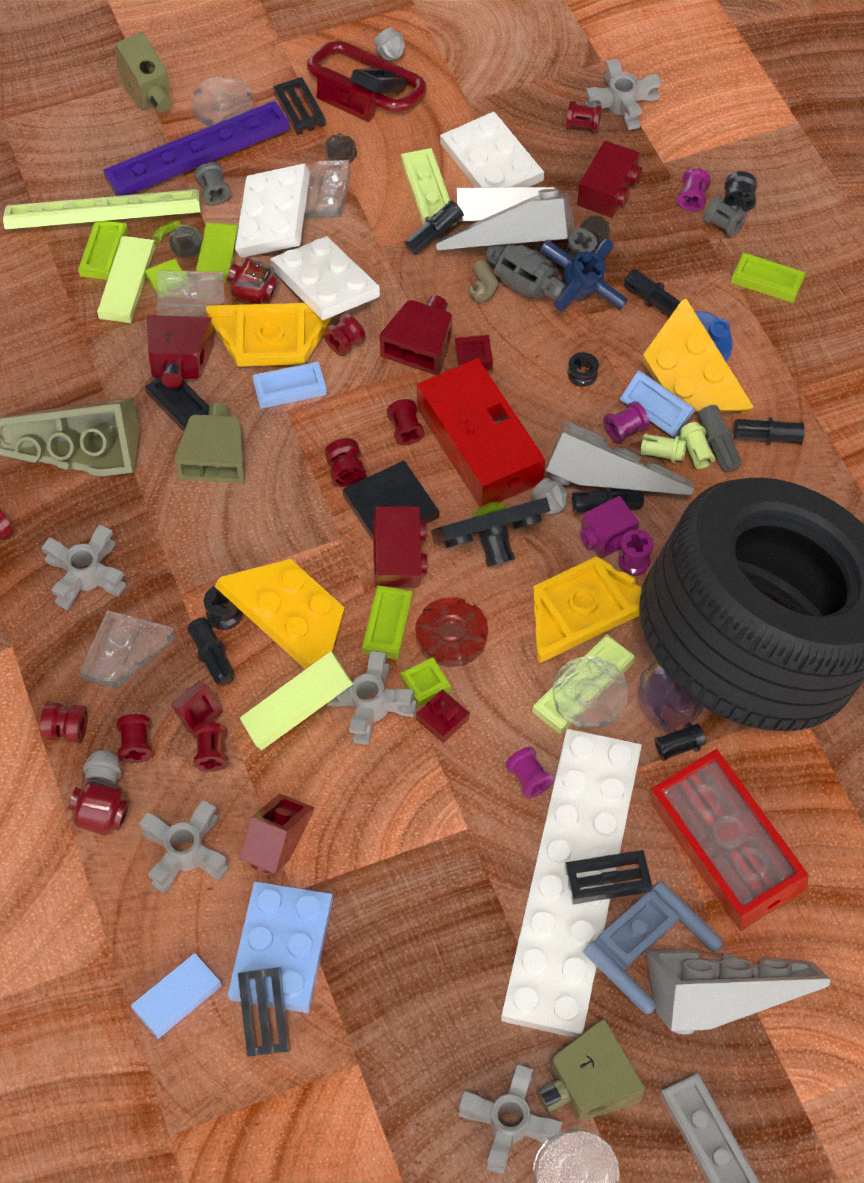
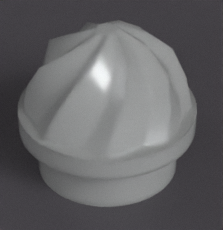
M392 27L383 30L374 40V44L377 47L376 52L386 60L398 59L404 53L405 41L403 35L400 32H396Z
M545 478L539 482L531 494L532 501L547 497L550 512H546L548 514L562 511L568 501L567 492L563 484L558 480L552 481L550 478Z
M107 750L92 753L83 766L85 783L91 779H97L115 785L116 780L120 779L122 774L118 757Z

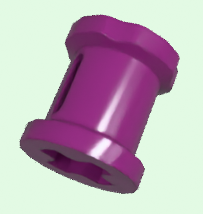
M690 168L683 173L684 186L683 190L678 193L677 202L682 209L695 212L705 207V190L709 188L711 180L710 174L700 168Z
M637 401L629 403L627 409L615 415L609 413L603 418L607 434L613 442L617 443L623 442L625 436L637 430L645 431L650 426L645 409Z
M630 530L621 539L622 553L619 555L618 564L623 572L631 576H640L650 566V554L654 546L653 539L643 530Z
M531 746L525 747L511 755L506 761L505 766L508 772L514 773L522 784V792L526 798H534L542 794L555 780L551 772H545L536 759V750Z

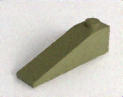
M134 397L1 417L0 456L33 463L42 462L56 465L57 468L75 469L88 472L89 475L99 477L135 472L140 433Z

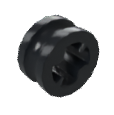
M586 352L574 354L568 363L567 375L570 382L580 387L592 385L598 377L599 363L597 358ZM581 367L589 368V370L585 369V372L578 371V369L581 370Z

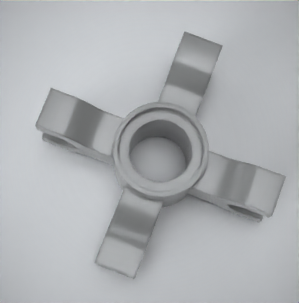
M618 58L607 60L606 67L609 73H605L604 79L609 87L587 88L586 95L589 101H585V106L596 107L598 104L602 105V109L608 107L612 113L623 116L628 130L640 128L637 116L642 114V110L636 101L659 100L660 95L657 87H661V80L658 74H653L638 81L634 75L622 72Z
M99 525L93 533L89 544H77L70 549L50 537L42 546V552L48 554L45 558L46 563L68 571L51 590L53 595L58 596L55 600L56 605L69 610L80 590L88 591L97 586L104 588L107 592L117 597L124 591L126 583L120 581L124 576L123 572L100 564L102 559L116 545L115 541L109 539L113 535L112 530ZM88 566L87 568L79 569L80 567Z
M371 651L367 674H362L355 678L353 685L327 703V706H352L356 708L349 727L350 733H355L353 742L356 744L369 745L373 722L383 719L388 712H394L407 717H414L417 701L413 700V690H390L384 688V682L388 677L390 665L385 663L387 655L383 652ZM369 696H375L373 699L364 700Z
M202 800L189 823L180 822L171 827L149 812L139 823L140 828L144 830L142 836L151 842L165 847L167 851L162 860L148 874L149 878L153 880L151 883L153 888L165 894L180 870L189 871L196 867L201 868L216 880H222L229 870V867L225 865L226 857L204 847L201 843L204 836L219 820L218 816L214 814L216 812L215 806ZM189 842L193 844L186 851L175 850L181 843Z
M517 1064L509 1093L499 1097L495 1103L464 1091L459 1106V1117L491 1125V1131L495 1139L487 1160V1170L503 1175L512 1144L520 1142L525 1136L536 1139L546 1145L557 1146L562 1122L530 1114L529 1106L525 1101L532 1081L533 1069ZM505 1112H514L519 1115L522 1121L515 1127H507L498 1118Z

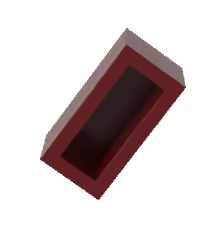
M604 140L579 183L577 206L613 218L619 206L623 208L626 205L631 185L636 186L642 173V167L638 166L640 152Z
M376 506L372 519L374 587L380 585L396 588H418L421 576L427 575V554H421L420 541L426 540V520H420L419 507Z

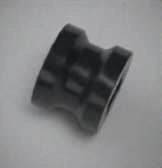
M743 171L733 172L728 175L724 185L726 191L724 203L738 211L742 209L748 212L756 205L757 197L755 193L757 188L756 178L751 173Z
M215 586L206 592L203 601L206 616L211 626L218 630H229L237 626L242 620L243 612Z

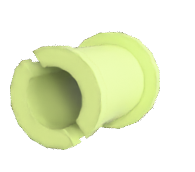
M692 422L682 427L680 430V440L687 441L686 446L694 462V467L696 469H703L710 466V462L714 463L716 458L705 438L707 433L705 427L700 426L698 422Z
M645 433L641 445V455L671 459V463L675 464L676 461L683 462L687 441L680 440V436L672 439Z

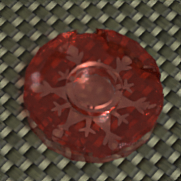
M457 597L438 599L429 603L423 609L419 619L417 618L415 623L416 644L423 656L427 659L433 657L438 665L445 667L463 666L474 661L484 651L488 641L487 619L480 608L474 604L472 606L465 603L464 599Z

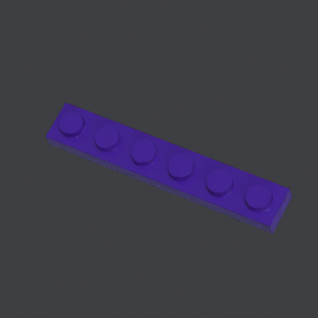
M274 100L103 169L104 176L116 196L130 195L199 167L202 164L290 129L289 120Z

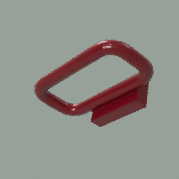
M327 42L307 60L308 71L317 78L316 98L367 122L375 116L376 106L391 112L406 111L412 108L427 91L426 82L418 74L346 42ZM332 54H343L372 68H385L404 77L408 81L407 84L412 85L414 89L402 99H392L350 81L349 77L325 66L321 67L319 64Z

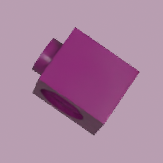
M618 496L583 514L580 537L586 548L589 550L593 549L596 555L602 559L621 549L620 543L623 535L630 530L638 529L639 521L623 499Z

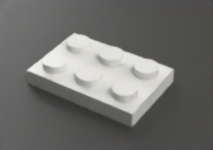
M495 112L440 135V144L475 188L530 187L544 180V171Z
M305 163L246 177L235 250L240 258L300 246L310 171Z
M327 236L270 258L274 272L322 320L380 297L379 285Z

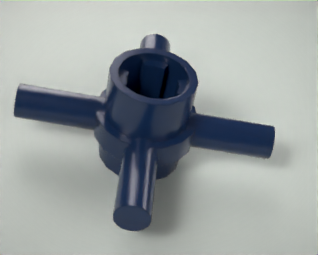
M603 239L593 252H581L572 258L551 241L546 240L540 251L564 268V275L561 280L567 285L554 302V307L558 311H565L572 300L583 301L594 292H597L619 310L623 307L628 299L603 281L605 273L603 260L613 248L612 241Z

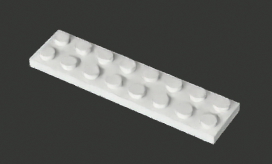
M571 729L566 730L501 1021L573 1038H578L583 1034L597 967L583 953V950L604 931L610 899L573 905L571 890H569L568 876L565 872V862L620 854L642 744ZM617 867L576 874L577 878L598 875L604 872L616 871ZM614 883L603 884V885H596V886H590V887H584V888H580V890H582V889H588V888H594V887H600V886L613 885Z

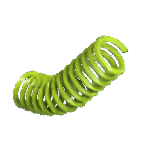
M175 220L158 228L152 239L154 238L155 242H161L166 234L181 229L180 221L177 222Z
M489 502V506L486 504L484 507L477 508L475 512L473 511L474 515L472 517L505 509L506 503Z

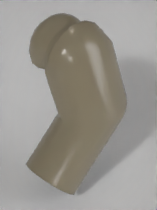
M479 260L473 265V271L479 281H475V287L470 286L469 293L474 301L483 303L490 300L499 282L486 260Z

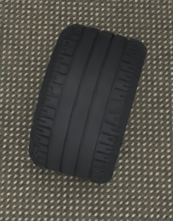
M734 479L715 484L704 490L684 511L648 572L641 590L639 602L641 626L646 641L664 672L685 694L701 706L725 719L748 727L773 731H797L820 725L835 716L846 706L864 681V524L852 513L828 497L804 486L779 479ZM766 595L770 596L771 598H773L774 600H776V601L779 602L780 604H778V603H776L775 601H773L772 599L768 598Z

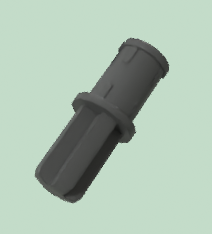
M717 405L704 407L698 412V417L706 429L709 447L714 449L723 471L730 472L739 469L742 460L733 443L734 434L732 430L727 429Z

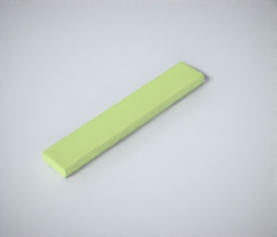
M192 189L8 205L5 208L3 222L5 229L197 213L200 212L199 190Z

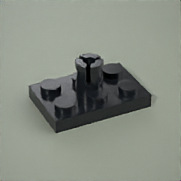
M547 497L441 526L431 530L434 544L444 542L445 547L449 548L473 541L471 534L478 532L486 555V563L489 567L515 559L514 552H512L506 524L512 523L513 528L517 529L541 522L540 514L550 512Z

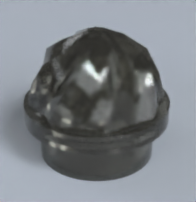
M341 133L332 135L326 141L325 149L328 160L340 167L350 164L357 156L356 143L350 136Z
M590 216L580 226V228L594 234L597 239L595 248L603 239H610L612 230L609 228V222L602 216Z
M181 225L172 231L169 244L176 255L188 258L200 251L202 236L195 227Z

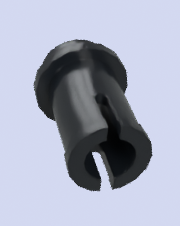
M690 722L685 723V728L654 739L656 750L662 761L690 750L698 752L701 750V746L706 745V738L701 726L698 723L692 725Z

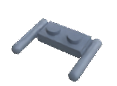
M660 881L651 892L646 893L604 930L596 940L592 941L583 950V953L644 1014H650L655 1010L656 1002L625 970L673 928L679 920L712 952L722 948L723 940L663 881Z

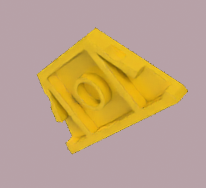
M687 299L682 300L643 354L642 361L656 382L693 406L696 410L692 416L710 405H717L720 413L740 411L741 414H748L752 412L754 406Z
M306 303L206 306L207 317H212V326L237 367L306 364L322 338L323 330L330 325L335 317L332 316L322 320Z
M596 556L534 585L533 603L538 662H545L640 616L639 602L642 587L635 584L636 579L625 572L616 571L611 564Z
M292 559L222 576L217 580L215 588L305 670L330 651H333L345 607Z

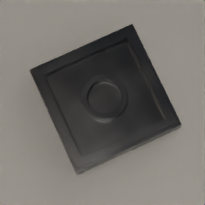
M405 460L343 489V497L372 540V519L376 506L419 507L420 520H426V524L439 518L438 508Z

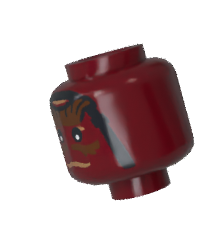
M245 257L239 265L236 263L232 264L226 281L232 283L230 289L232 296L250 304H262L264 300L270 301L278 277L274 276L272 266L251 257Z
M91 779L85 783L83 789L75 787L68 809L74 811L73 821L77 827L106 836L113 829L120 830L128 811L129 801L124 799L125 795L122 788L97 779Z

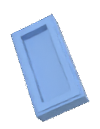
M319 361L252 375L260 409L327 395Z
M639 370L620 397V400L627 405L633 401L639 402L645 409L649 420L673 437L680 434L681 428L686 425L696 410L693 406Z
M194 953L135 1001L131 1008L153 1035L159 1039L221 988L222 985L220 980Z

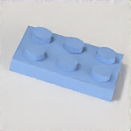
M254 882L228 991L229 1000L241 1002L238 973L281 967L286 1010L309 1013L333 902L332 894ZM266 977L264 980L268 1007L275 1008L271 977ZM251 979L252 1004L258 1005L255 979Z

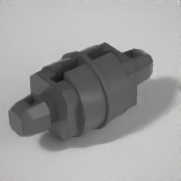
M509 244L507 247L490 245L486 252L488 261L496 266L495 275L500 277L501 282L511 287L514 292L521 293L529 299L534 297L544 299L546 296L557 299L567 286L566 283L557 278L559 269L555 268L552 262L542 256L537 250H532L525 245L515 246Z

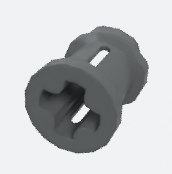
M209 162L197 168L195 171L196 181L203 188L202 197L205 203L214 206L226 202L231 196V190L229 185L223 181L221 165L216 162Z
M717 196L706 209L703 220L707 224L714 223L726 230V234L733 238L743 227L747 212L742 209L738 211L724 203L722 197Z
M577 228L571 232L567 240L568 246L562 250L572 258L581 252H593L597 245V239L593 233L583 228Z

